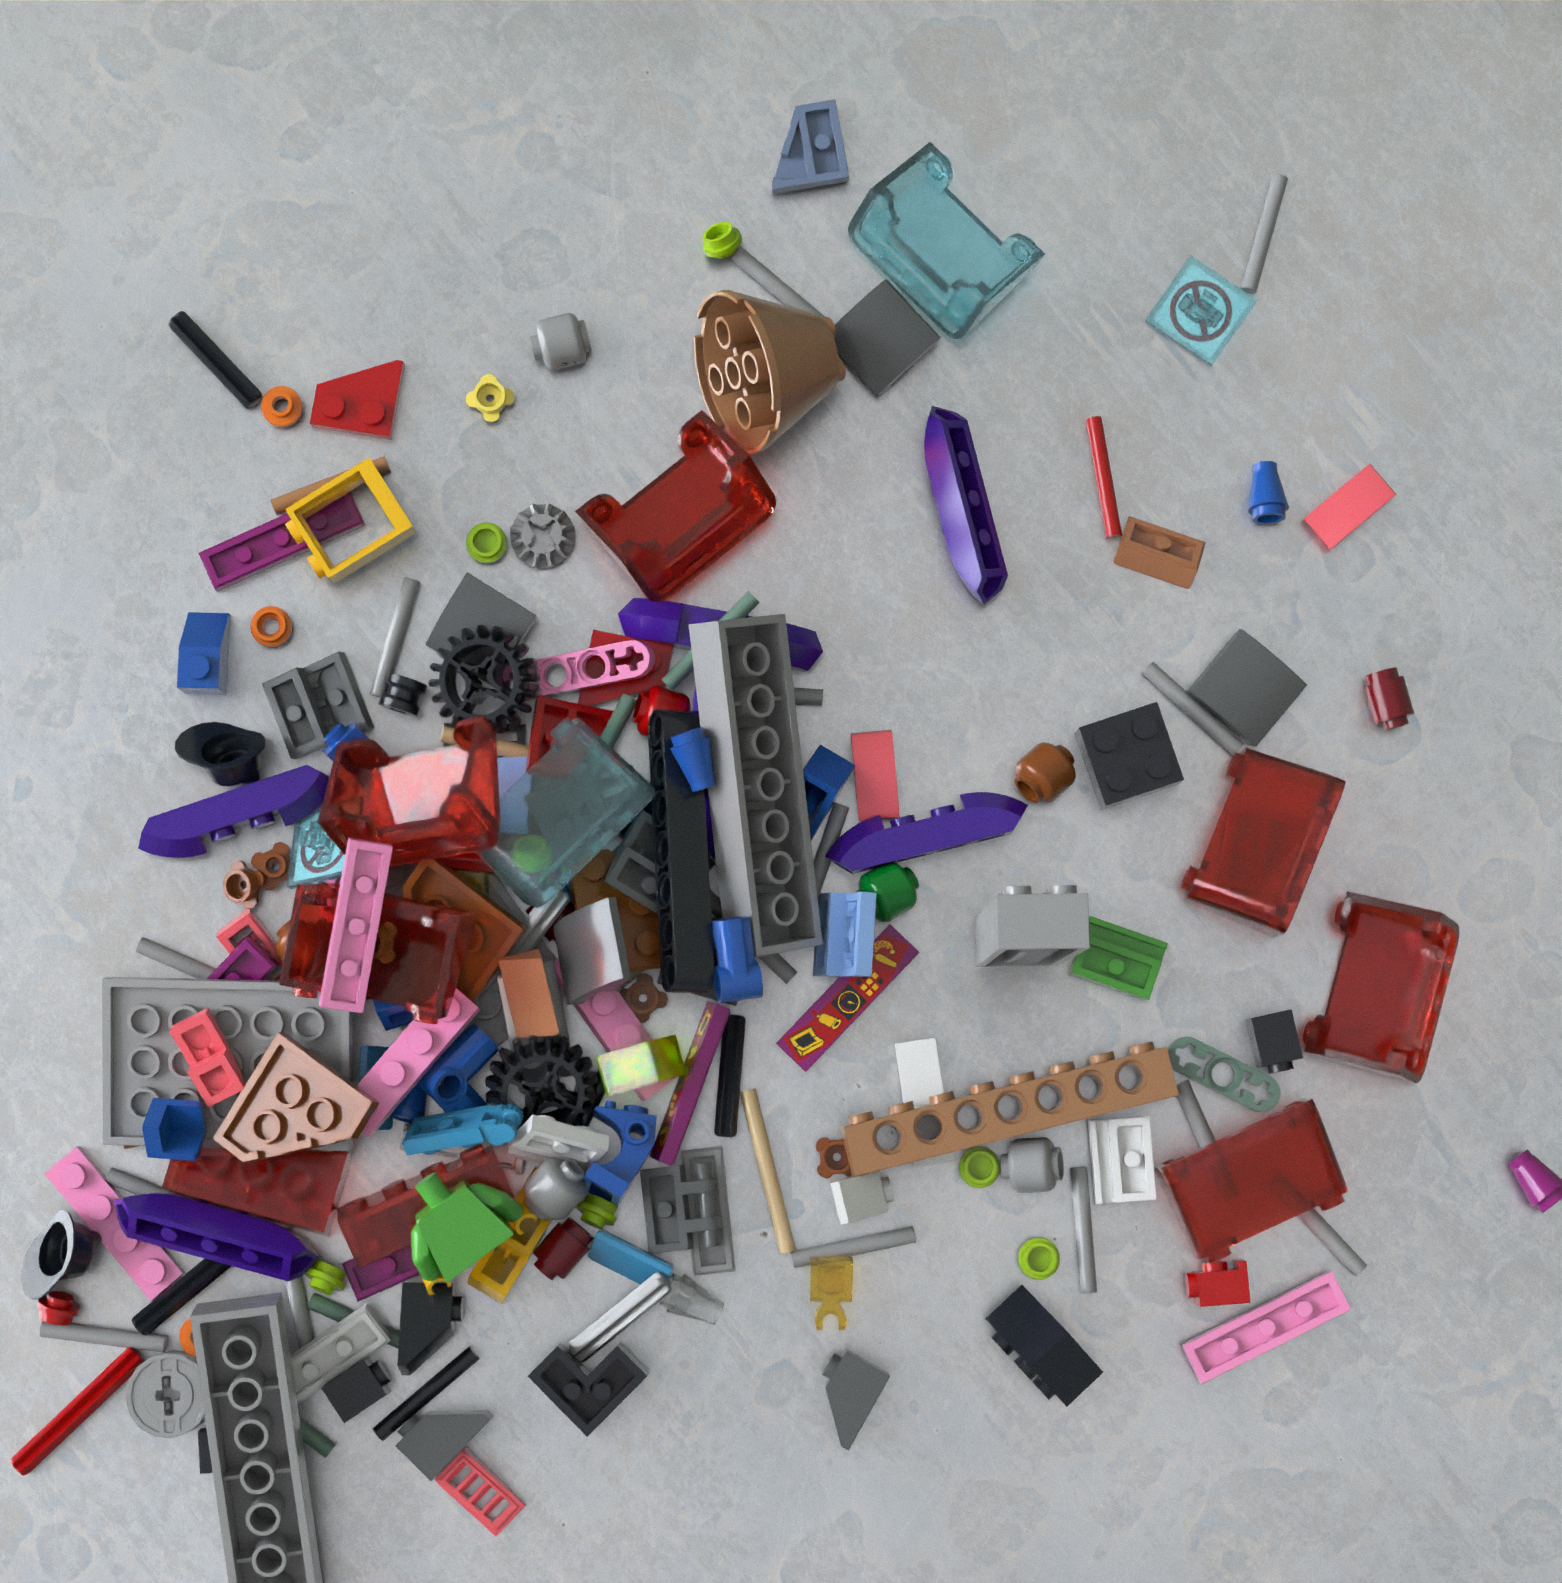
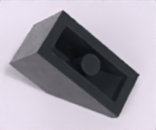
M402 1282L397 1363L401 1375H411L454 1335L455 1322H462L463 1296H456L453 1283H451L452 1285L449 1288L446 1283H435L432 1286L435 1295L430 1296L424 1283Z

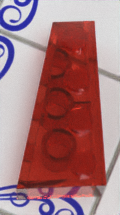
M482 1144L470 1147L459 1153L460 1158L445 1165L443 1161L432 1164L421 1170L418 1176L408 1180H397L383 1187L381 1191L366 1197L357 1198L337 1208L339 1227L357 1267H363L411 1245V1231L417 1224L415 1215L427 1206L415 1189V1186L433 1172L437 1173L448 1190L465 1180L469 1185L479 1182L506 1192L514 1198L512 1189L492 1145L483 1148Z
M201 1148L196 1161L170 1159L162 1189L170 1194L206 1202L210 1205L235 1212H243L250 1216L329 1237L353 1157L349 1151L322 1152L304 1150L255 1162H242L225 1148Z

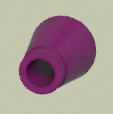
M1528 1149L1508 1164L1513 1170L1532 1208L1537 1206L1543 1214L1562 1199V1179L1535 1155L1533 1156Z

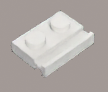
M532 1115L518 1129L515 1139L512 1142H508L506 1155L542 1164L548 1158L571 1159L582 1168L585 1174L586 1167L590 1168L593 1161L596 1163L608 1152L609 1136L594 1132L593 1129L586 1126H572L558 1122L551 1116Z
M1150 1116L1088 1121L1095 1204L1157 1200Z

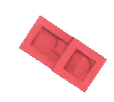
M1369 464L1304 519L1329 549H1332L1397 494L1375 468Z
M892 730L851 733L858 820H867L880 815L881 819L900 817Z
M209 1008L171 1026L169 1032L190 1066L187 1073L208 1107L242 1091L246 1085L243 1076Z

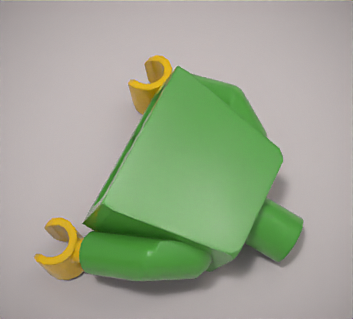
M433 1172L415 1186V1189L427 1206L415 1215L417 1224L411 1231L412 1261L422 1276L428 1294L433 1296L435 1293L432 1286L436 1282L443 1281L446 1282L448 1288L451 1287L450 1280L513 1236L512 1227L518 1234L522 1235L525 1231L520 1226L521 1221L525 1218H532L536 1222L537 1216L531 1212L525 1203L517 1202L506 1192L480 1182L469 1185L463 1180L448 1190L437 1173Z

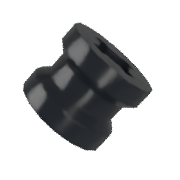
M388 673L386 679L388 689L386 694L380 697L378 704L404 715L418 717L420 709L417 704L420 696L426 693L428 686L408 677Z

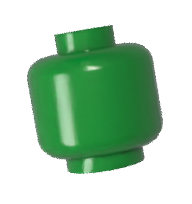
M890 862L879 865L862 875L858 882L859 890L856 892L877 893L875 918L881 922H889L915 906L917 901L916 889L919 888V882L909 867L902 868L899 864Z

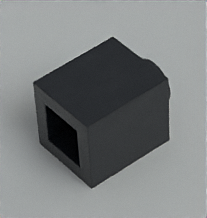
M1292 1009L1245 1019L1256 1068L1268 1066L1269 1074L1294 1069L1292 1061L1302 1059L1303 1055Z
M368 1356L321 1389L343 1423H346L390 1393L391 1390L387 1384L392 1380L379 1360L373 1363Z

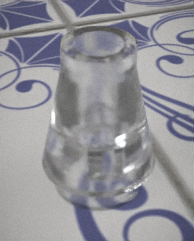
M672 1274L669 1278L672 1289L671 1293L659 1301V1304L667 1308V1313L698 1319L715 1325L724 1308V1302L714 1297L684 1274L680 1277Z

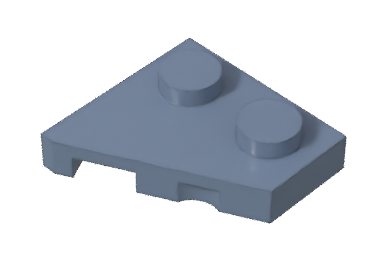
M836 100L796 106L788 136L785 139L776 175L772 181V193L777 194L848 182L849 172Z

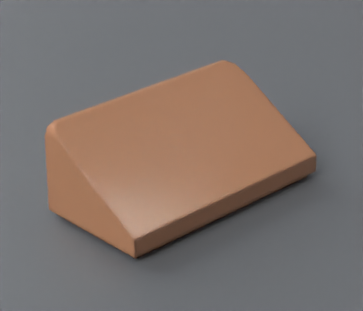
M1129 516L1114 557V563L1189 589L1197 574L1206 542Z
M539 949L499 958L498 962L517 1038H525L529 1035L545 1037L560 1034Z

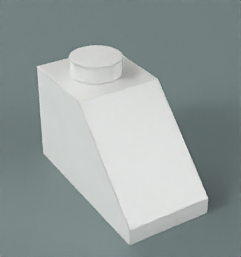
M879 1171L830 1182L840 1225L889 1212L887 1203L894 1201L889 1177L881 1178Z

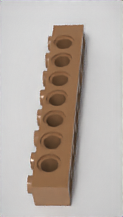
M1153 1041L1129 1047L1131 1054L1129 1056L1115 1059L1114 1053L1111 1051L1089 1057L1091 1064L1089 1066L1075 1069L1074 1062L1071 1061L1049 1067L1051 1073L1049 1076L1035 1079L1034 1072L1031 1071L1009 1077L1011 1083L1009 1086L995 1089L993 1081L969 1087L971 1095L955 1099L953 1091L930 1096L931 1105L917 1109L914 1108L913 1101L890 1106L889 1116L874 1119L872 1111L848 1117L850 1125L840 1127L852 1176H860L1179 1096L1167 1047L1155 1049ZM1124 1066L1132 1067L1137 1073V1083L1132 1089H1126L1119 1081V1072ZM1086 1075L1094 1078L1098 1085L1097 1094L1092 1099L1084 1098L1079 1092V1082ZM1046 1085L1053 1087L1058 1094V1102L1050 1110L1044 1108L1038 1098L1040 1090ZM1006 1095L1013 1097L1018 1103V1112L1010 1120L1002 1117L998 1110L999 1101ZM965 1105L973 1107L978 1113V1122L970 1130L963 1128L958 1121V1113ZM925 1115L933 1117L938 1123V1132L930 1140L922 1138L917 1130L919 1120ZM885 1125L893 1127L898 1134V1142L890 1150L883 1149L877 1142V1133Z

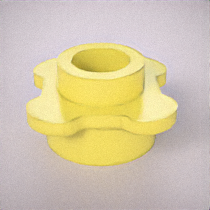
M492 374L482 376L481 382L475 386L473 391L466 395L467 405L470 408H477L483 413L485 421L490 423L498 421L500 412L506 405H511L515 399L513 391L509 388L504 389ZM488 395L494 396L492 402L486 400Z

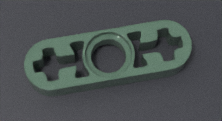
M1193 1037L1178 1038L1167 1049L1172 1069L1175 1072L1252 1111H1269L1280 1100V1087L1274 1078ZM1189 1044L1193 1046L1192 1054L1201 1060L1206 1059V1052L1213 1055V1058L1205 1065L1203 1078L1196 1074L1201 1069L1200 1066L1191 1062L1186 1063L1184 1067L1179 1065L1180 1057L1175 1054L1177 1048L1184 1049ZM1220 1062L1230 1064L1235 1072L1233 1082L1225 1087L1217 1085L1212 1079V1069ZM1244 1071L1250 1074L1245 1082L1253 1086H1260L1262 1082L1267 1084L1266 1092L1271 1094L1269 1101L1261 1100L1258 1104L1254 1103L1255 1095L1246 1089H1241L1240 1096L1234 1094V1091L1243 1080Z

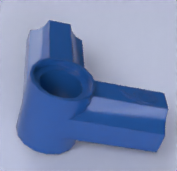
M731 917L713 920L712 932L717 965L714 966L715 973L712 988H715L718 1002L726 1003L761 998L763 995L762 976L759 963L754 959L750 917Z
M473 1023L440 1056L417 1084L445 1113L488 1105L468 1081L499 1051L498 1046ZM445 1077L443 1083L439 1085L440 1081Z

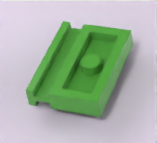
M1089 916L1090 948L1075 956L1069 973L1144 1000H1149L1168 943Z

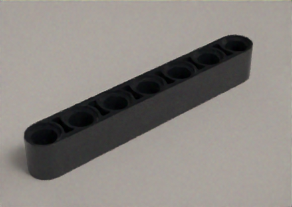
M656 709L649 718L648 745L661 984L665 992L709 993L713 987L715 970L704 789L692 792L688 780L670 750L673 747L671 736L700 728V719L698 714L692 711Z

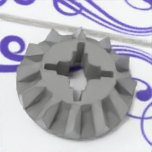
M550 503L532 504L529 508L518 513L513 525L510 527L511 546L517 557L531 567H554L570 555L575 543V529L565 511ZM554 523L551 526L552 529L549 535L556 546L553 547L551 544L541 541L530 548L536 537L530 525L533 524L535 527L538 526L544 529Z

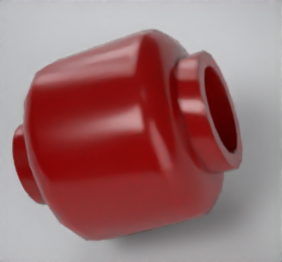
M659 685L652 686L647 692H640L633 710L632 722L637 723L638 732L648 738L649 718L654 710L690 711V699L684 693Z

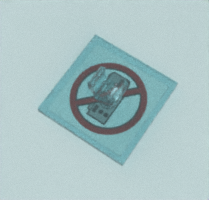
M1191 255L1150 312L1145 322L1212 366L1257 300Z
M354 797L319 806L311 814L295 823L287 887L289 889L342 877L348 838L358 839L363 798Z

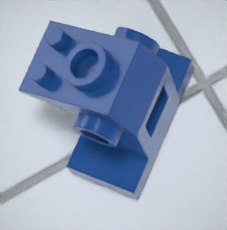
M607 1100L605 1107L596 1106L593 1117L608 1125L617 1133L621 1143V1150L614 1160L605 1164H597L593 1161L584 1176L583 1182L586 1184L589 1194L599 1196L618 1208L653 1149L657 1116L649 1115V1109L636 1105H624L623 1110L615 1109L616 1102ZM637 1133L642 1139L635 1140L629 1134Z

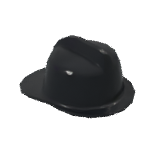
M207 722L192 726L182 732L175 741V751L179 758L203 767L217 785H248L260 779V753L265 748L266 739L261 733L245 730L226 723Z
M66 1210L57 1211L26 1252L20 1275L21 1287L25 1295L33 1300L40 1299L48 1294L60 1280L83 1276L88 1271L92 1257L102 1241L101 1235L96 1231L90 1230L82 1223L75 1222Z

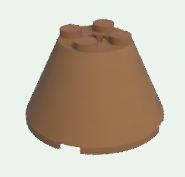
M731 290L713 292L701 303L697 313L698 319L703 318L701 334L694 336V359L698 383L705 406L717 430L725 428L733 439L729 441V445L736 451L750 455L766 450L831 393L837 382L845 379V365L842 359L838 357L834 340L836 329L831 318H821L814 313Z

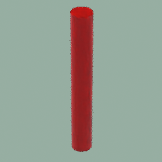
M1090 417L1086 419L1105 534L1107 539L1122 536L1102 417Z

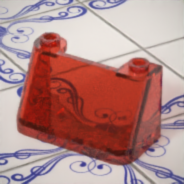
M703 410L687 421L677 435V444L684 456L621 506L612 495L604 493L591 498L575 511L583 524L638 589L653 602H662L675 595L762 525L776 508L775 495L750 455Z
M484 715L467 718L455 725L453 738L457 744L392 757L377 742L371 739L363 738L338 743L317 823L344 855L346 854L348 838L391 844L393 848L389 867L493 848L498 842L501 828L497 741L494 728Z
M1246 747L1241 754L1235 752L1226 771V775L1232 777L1231 789L1203 859L1196 868L1189 865L1180 888L1186 890L1183 901L1275 938L1287 931L1294 917L1341 799L1346 781Z
M311 882L297 884L279 982V985L292 987L293 995L317 998L318 992H321L340 884ZM384 893L379 924L393 922L396 925L398 934L394 938L393 946L396 955L394 960L388 964L382 963L380 959L373 958L366 998L405 1006V1010L413 1013L412 1019L414 1021L438 1024V1019L446 1018L474 933L477 913ZM377 937V945H379L380 939Z
M1347 891L1344 901L1338 904L1335 912V924L1339 926L1340 933L1345 936L1326 1012L1325 1015L1319 1014L1314 1021L1310 1020L1306 1024L1303 1033V1043L1306 1045L1304 1052L1415 1084L1419 1083L1426 1069L1459 942V925L1442 912Z
M1302 1098L1285 1106L1283 1113H1272L1265 1119L1200 1149L1186 1153L1187 1157L1181 1156L1174 1160L1169 1159L1154 1166L1157 1178L1195 1259L1206 1257L1208 1263L1216 1262L1230 1255V1246L1312 1208L1320 1206L1321 1210L1325 1211L1343 1203L1345 1200L1342 1194L1348 1191L1341 1168L1313 1098Z

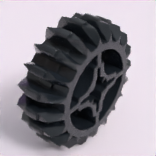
M478 625L475 635L471 629L463 628L461 630L462 642L457 637L450 636L447 641L452 650L449 651L443 648L437 650L438 656L444 659L442 664L432 663L430 665L431 670L440 672L439 679H431L428 684L430 687L440 688L441 692L435 694L432 697L433 703H446L441 708L439 714L444 718L454 714L451 720L453 728L459 729L465 724V731L469 734L476 733L480 728L482 736H491L494 726L498 733H506L508 731L506 719L511 724L518 726L521 724V718L516 711L520 710L524 713L532 711V707L524 701L526 697L537 698L539 694L536 690L529 689V682H539L540 675L528 673V669L537 665V661L535 658L523 659L530 648L524 643L515 647L518 638L515 633L510 632L503 638L502 627L494 626L489 634L486 625ZM493 647L496 649L492 657L487 656L479 665L464 660L467 655L479 648ZM506 659L509 661L513 672L512 689L505 684L503 679V672L507 666L505 663ZM472 672L487 674L486 679L496 689L482 687L483 683ZM457 673L465 681V690L461 696L464 699L463 702L459 698L456 689ZM490 696L505 702L499 709L489 714L479 715L473 712L477 704L482 705Z
M529 1035V1044L524 1046L520 1039L514 1038L512 1043L515 1052L513 1053L509 1049L501 1047L499 1056L502 1061H491L490 1071L493 1075H489L485 1079L486 1087L491 1089L486 1093L487 1103L493 1104V1106L507 1105V1103L516 1105L507 1093L509 1083H512L518 1087V1091L526 1095L524 1098L525 1107L521 1109L524 1117L521 1125L516 1128L517 1130L532 1115L551 1116L558 1122L572 1123L575 1126H582L584 1124V1119L580 1113L592 1114L593 1104L589 1100H594L598 1097L597 1088L592 1086L598 1082L597 1073L590 1070L593 1066L591 1058L588 1056L581 1057L583 1050L579 1044L569 1048V1039L565 1035L557 1043H553V1036H545L544 1042H537L535 1035ZM543 1061L539 1067L534 1069L524 1067L533 1062ZM560 1065L565 1067L576 1080L573 1092L567 1090L565 1084L557 1080ZM548 1081L549 1088L543 1087L539 1092L537 1091V1093L535 1094L534 1087L541 1088L543 1084L547 1083ZM548 1107L558 1108L551 1112L541 1113L544 1109Z

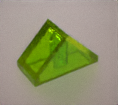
M676 1034L596 1056L607 1097L687 1075Z

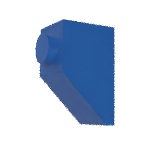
M188 612L179 644L177 688L185 694L227 695L230 635L229 613Z
M822 745L818 746L803 769L811 841L855 767L853 763Z

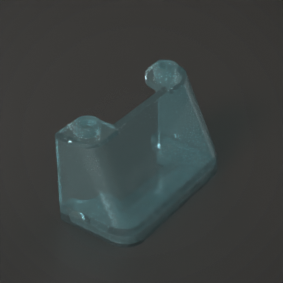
M929 142L868 191L849 223L848 234L854 246L937 328L950 338L961 339L1039 264L1045 253L1031 238L1019 233L1012 234L1002 242L948 189L953 178L951 162L946 155L942 154Z
M567 717L550 732V735L554 738L549 745L551 748L493 805L490 804L482 808L477 804L469 810L460 821L464 826L457 832L524 904L537 908L551 900L657 793L653 786L580 718H574L571 721Z

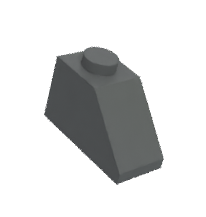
M845 1348L841 1356L836 1353L832 1355L822 1375L828 1378L825 1388L841 1447L849 1451L890 1375L888 1372Z
M489 1410L429 1411L421 1419L414 1414L399 1429L398 1433L403 1438L395 1447L432 1481L494 1415Z

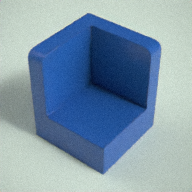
M153 1098L142 1126L147 1157L196 1161L208 1132L203 1103L191 1100Z

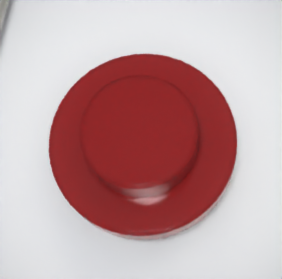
M51 1291L48 1293V1296L38 1299L37 1308L40 1310L39 1318L42 1321L64 1326L70 1325L73 1317L79 1314L80 1305L73 1301V1296L69 1293Z

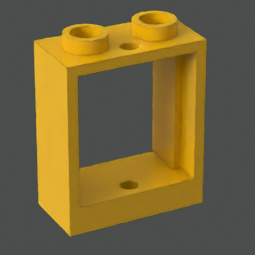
M370 457L285 509L291 518L289 522L285 523L289 532L298 545L305 541L313 553L307 558L319 579L327 576L333 584L417 533ZM366 482L395 529L334 566L305 519Z

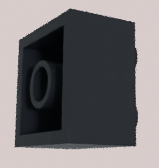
M1157 702L1079 727L1074 733L1100 810L1179 785L1184 780Z

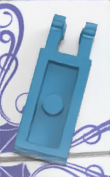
M507 1103V1105H485L461 1111L457 1110L414 1118L402 1145L406 1155L419 1153L431 1155L447 1148L458 1146L464 1148L474 1147L481 1142H485V1140L495 1146L503 1145L504 1142L508 1144V1142H512L516 1137L518 1131L516 1128L521 1125L524 1117L522 1115L523 1111H521V1107L519 1108L517 1105H513V1103Z

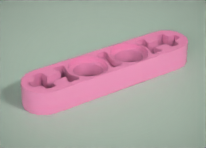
M628 640L536 659L537 665L528 669V673L540 675V681L538 684H529V689L536 690L539 696L548 697L641 678L652 670L655 664V655L648 644L642 641ZM632 648H634L636 653H642L644 656V660L638 662L637 670H635L633 665L624 664L616 666L614 658L621 659L631 656ZM594 655L600 656L605 662V672L597 679L591 678L586 672L587 660ZM555 663L561 664L567 672L565 682L558 687L552 686L547 679V671ZM511 665L507 666L503 672L504 682L509 688L510 681H513ZM616 668H617V670H618V672H619L618 675H615ZM526 697L525 701L533 700V699H537V698H529V697Z

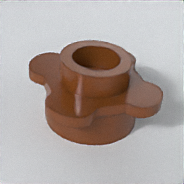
M282 842L275 843L273 849L265 853L257 852L251 859L252 866L264 873L266 882L262 887L267 890H275L278 884L286 882L288 879H296L298 865L294 864L289 856L290 848L287 844ZM274 862H277L279 864V868L277 870L272 869V864Z
M236 861L231 865V871L223 879V891L230 901L235 903L243 902L245 908H254L259 903L258 893L260 887L265 885V875L260 870L253 871L249 869L244 861ZM244 881L247 883V887H246V888L244 887V884H243Z
M385 922L384 924H379L377 937L380 939V944L377 945L376 938L373 958L380 959L384 964L391 963L396 955L393 946L398 929L393 922Z
M646 973L638 975L634 984L629 988L621 989L619 992L640 1023L647 1022L653 1011L657 1008H664L668 1002L666 993L659 991L653 984L652 976ZM641 994H645L647 996V1000L645 1002H641L639 1000V996Z
M827 1137L820 1138L816 1143V1150L820 1153V1165L817 1168L819 1175L823 1178H830L833 1174H845L847 1177H851L852 1173L843 1138L841 1140H829ZM835 1153H839L841 1155V1159L839 1161H835L833 1159V1155Z

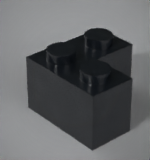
M1023 1285L1017 1288L986 1318L997 1331L991 1338L1008 1356L1013 1351L1019 1355L1013 1362L1030 1380L1038 1375L1032 1382L1048 1400L1056 1395L1067 1407L1103 1373L1075 1339Z
M560 1343L528 1377L588 1437L648 1376L649 1371L619 1343L590 1372Z

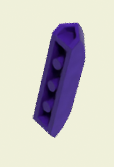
M932 406L925 430L924 451L931 489L942 524V532L945 536L953 565L960 579L970 593L985 605L1003 589L1008 573L971 432L966 418L956 412Z
M633 598L618 613L625 636L673 645L674 648L690 651L689 624L719 621L727 612L671 601ZM786 623L791 670L809 671L823 653L816 631Z
M304 765L149 817L141 832L138 849L163 857H193L207 853L206 839L211 838L212 843H216L236 836L235 829L250 825L252 830L266 827L275 823L274 816L279 814L285 826L294 824L315 811L328 798L338 781L308 765Z
M974 792L960 795L962 810L955 811L954 805H947L930 810V818L915 821L914 815L899 817L890 820L891 828L887 829L884 828L881 817L878 815L864 820L846 831L830 847L825 857L850 874L874 869L882 864L890 862L899 863L1010 835L1028 804L1002 794Z
M140 1194L114 1200L120 1227L125 1235L131 1239L288 1282L302 1277L319 1258L315 1250L294 1232L273 1222L249 1216L243 1212H234L209 1205L206 1202L194 1201L170 1194Z

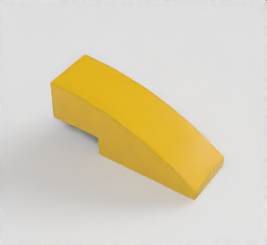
M534 1167L529 1177L533 1174L537 1167ZM523 1185L515 1200L525 1203L526 1195ZM537 1217L536 1222L532 1218L523 1219L520 1226L525 1233L522 1235L518 1234L512 1227L514 1235L478 1260L469 1275L467 1284L503 1304L553 1219L546 1221Z

